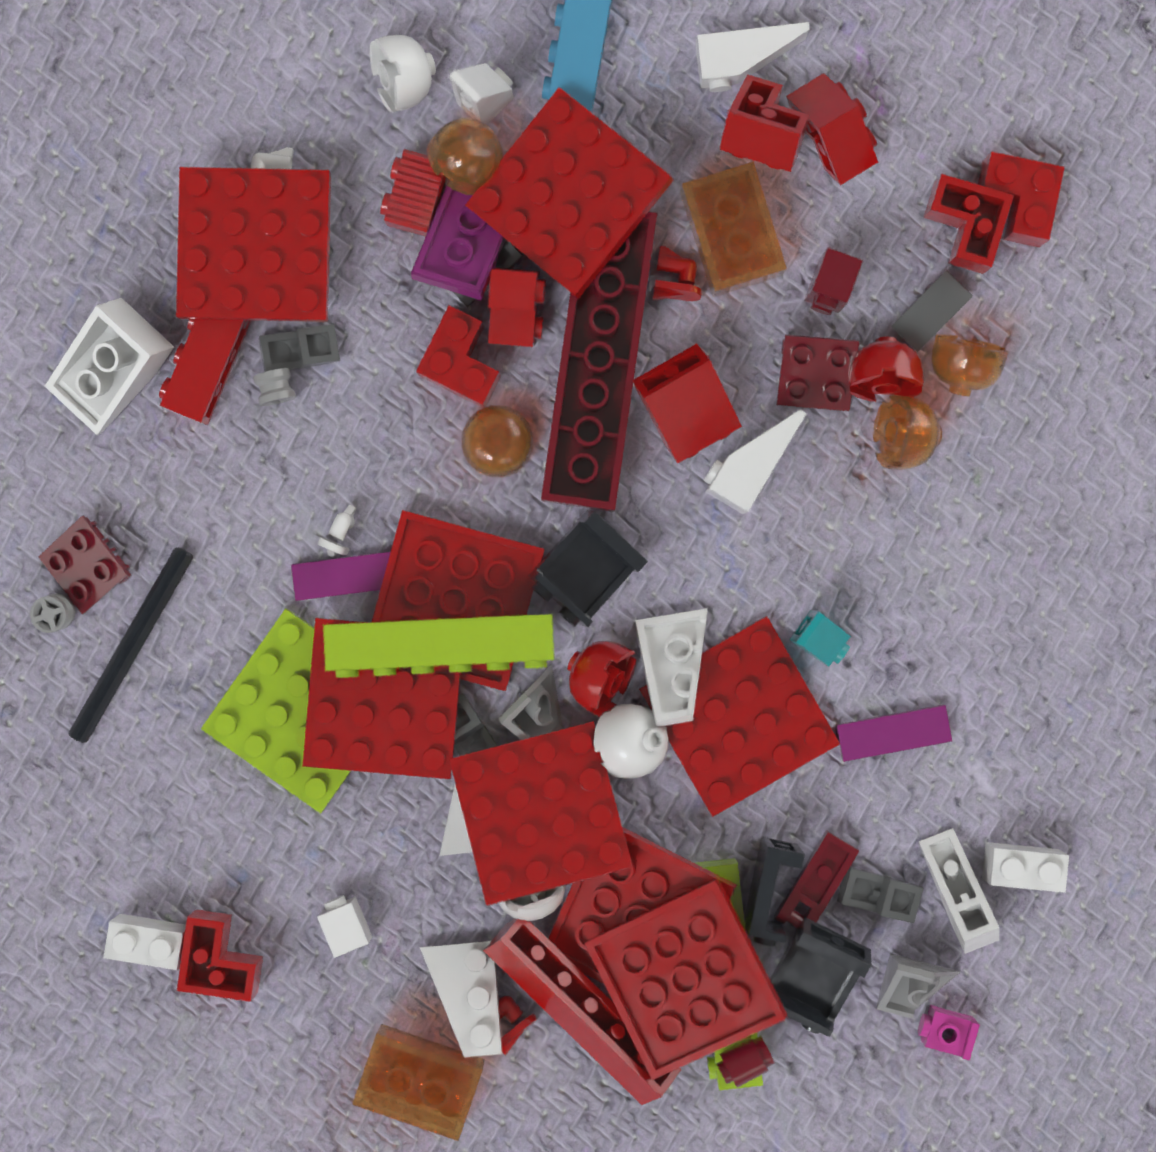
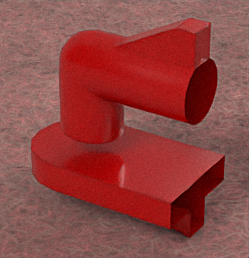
M660 246L657 271L679 274L678 283L655 280L653 300H700L702 289L694 285L697 271L696 262L693 259L679 256L666 246Z
M503 996L498 1000L500 1019L506 1016L512 1025L523 1015L522 1010L512 997ZM534 1013L501 1037L502 1052L505 1056L523 1032L538 1020Z

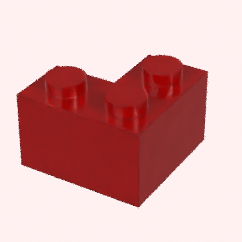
M823 73L786 96L791 109L810 115L805 133L813 140L823 168L840 186L878 163L874 151L877 141L871 130L865 126L863 120L867 118L866 110L858 98L851 99L841 82L834 83Z
M747 74L728 110L719 150L731 153L737 158H747L766 164L772 169H783L791 172L800 153L810 115L778 105L783 85Z
M993 151L983 160L978 185L1014 195L1004 240L1034 247H1041L1050 240L1065 169L1064 166Z
M941 174L933 184L923 218L958 228L948 264L981 274L992 268L1014 195L945 174Z
M508 268L491 269L488 308H491L488 344L533 347L535 339H542L543 317L537 316V303L543 304L545 301L546 280L539 279L540 271Z
M448 305L416 373L420 377L484 409L501 378L499 371L470 357L485 328L483 322Z
M196 909L187 917L177 991L251 1002L257 995L263 956L227 951L232 914Z

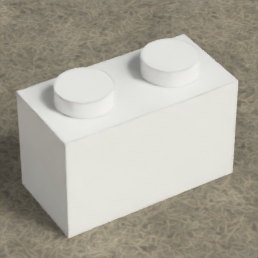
M986 842L982 879L992 886L1066 893L1069 855L1059 849Z
M119 914L109 921L103 958L178 970L181 963L186 924Z

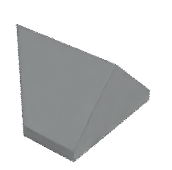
M552 664L498 719L502 725L521 740L565 729L562 724Z
M890 953L876 1009L912 1019L914 1011L956 977L960 971Z

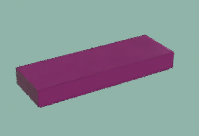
M390 552L291 564L295 601L380 590Z
M944 704L835 724L843 762L952 742L947 709Z

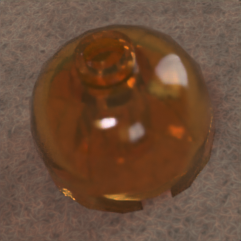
M458 118L446 123L435 133L427 145V157L436 175L438 176L442 172L450 180L447 185L451 189L465 195H473L478 188L487 184L495 175L500 166V160L503 158V148L497 135L489 126L473 118Z
M935 335L931 357L932 368L940 381L950 385L949 392L961 396H971L972 390H985L994 385L1000 378L1008 355V350H1005L1004 347L973 338L972 341L957 339V335Z
M904 395L889 396L891 401L889 403L882 402L875 418L873 442L880 440L882 452L875 454L877 460L884 468L895 470L913 469L926 463L936 451L942 439V428L939 425L934 410L923 400Z
M489 405L477 410L466 421L461 433V449L466 461L476 472L490 478H506L518 473L528 464L534 449V434L528 420L519 411L506 405Z

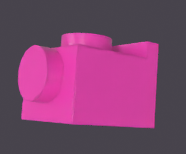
M930 1005L928 1014L921 1016L918 1035L921 1036V1041L925 1047L960 1056L970 1061L980 1024L973 1016ZM945 1029H954L951 1039L946 1040L942 1038V1033Z

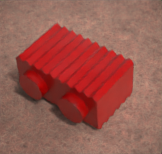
M406 149L403 150L401 158L395 157L390 174V179L395 180L392 193H385L380 209V214L385 215L384 221L387 226L426 237L439 205L449 170L446 160Z

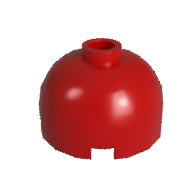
M879 337L875 342L864 346L858 351L850 365V393L859 399L877 402L875 394L892 395L890 402H899L912 399L922 393L924 373L921 360L915 350L904 343L897 342V339L894 337Z
M612 641L594 642L584 648L582 652H575L568 663L567 670L570 671V692L577 703L598 717L604 712H610L617 705L611 702V700L615 697L618 690L620 694L624 695L634 675L637 659L632 657L635 652Z

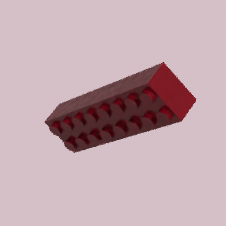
M656 212L647 213L579 299L570 292L541 495L542 502L615 512L633 388L632 380H634L657 220Z

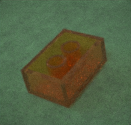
M754 161L681 185L680 195L712 297L784 275L787 267Z
M381 1024L376 1033L352 1105L459 1141L483 1071L485 1059L480 1057L465 1058L460 1050Z

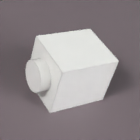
M344 895L323 904L325 910H322L317 918L334 958L369 944L373 936L356 897L346 900Z

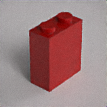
M697 343L632 380L664 445L677 464L695 456L699 451L716 441L725 439L732 432L742 427L711 360Z

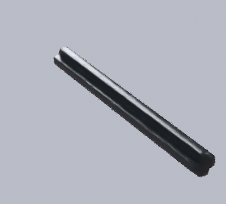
M176 547L172 551L69 730V736L74 740L86 743L91 737L193 560V555L180 547Z

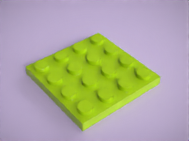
M286 608L203 724L201 730L321 814L351 771L302 767L314 627Z

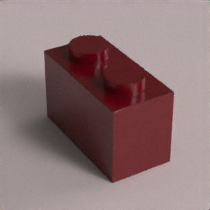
M827 247L817 263L804 301L812 303L810 308L818 313L831 315L833 311L839 313L849 301L863 260Z

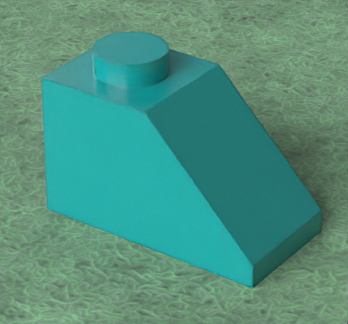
M810 610L789 640L829 667L832 662L839 664L850 649V646L846 643L851 636L819 611Z

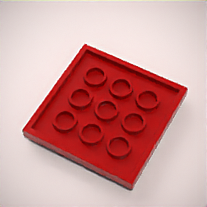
M558 87L465 206L579 299L672 184L674 179L626 139Z
M179 167L176 317L179 319L328 322L330 170Z
M402 510L372 623L527 615L534 591L531 587L535 584L528 575L542 561L545 549ZM509 662L510 669L487 670V663L472 664V671L461 672L460 679L506 691L514 662Z
M768 616L759 619L702 652L693 721L665 725L669 738L668 741L712 817L840 745ZM645 684L639 690L652 710L648 686Z
M315 618L302 767L451 779L452 769L449 759L454 757L461 672H449V665L434 666V673L411 674V667L396 668V675L374 676L373 669H358L359 676L336 678V670L326 671L324 625L372 622Z
M594 721L449 759L486 906L633 867L608 772L601 764L604 763L601 753L595 752L594 732L596 727Z
M622 827L633 867L573 883L548 939L582 973L604 984L584 944L587 940L716 878H719L729 900H731L737 884Z
M719 878L595 936L584 943L652 1080L786 1020L788 1016Z

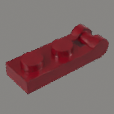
M826 830L786 898L779 905L774 919L782 924L789 923L796 928V931L804 917L817 923L858 855L859 849ZM799 901L810 907L805 915L794 910Z

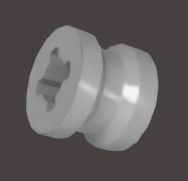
M289 368L270 370L253 376L254 383L259 386L261 392L258 398L260 406L275 405L296 398L295 390L290 388L288 381L291 377Z
M57 593L41 597L31 607V622L35 628L45 633L65 629L71 625L75 618V606L71 599L63 594Z

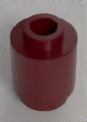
M762 1036L754 1040L752 1037H749L719 1053L722 1061L717 1063V1067L726 1084L733 1081L738 1088L768 1072L767 1067L775 1064V1061Z

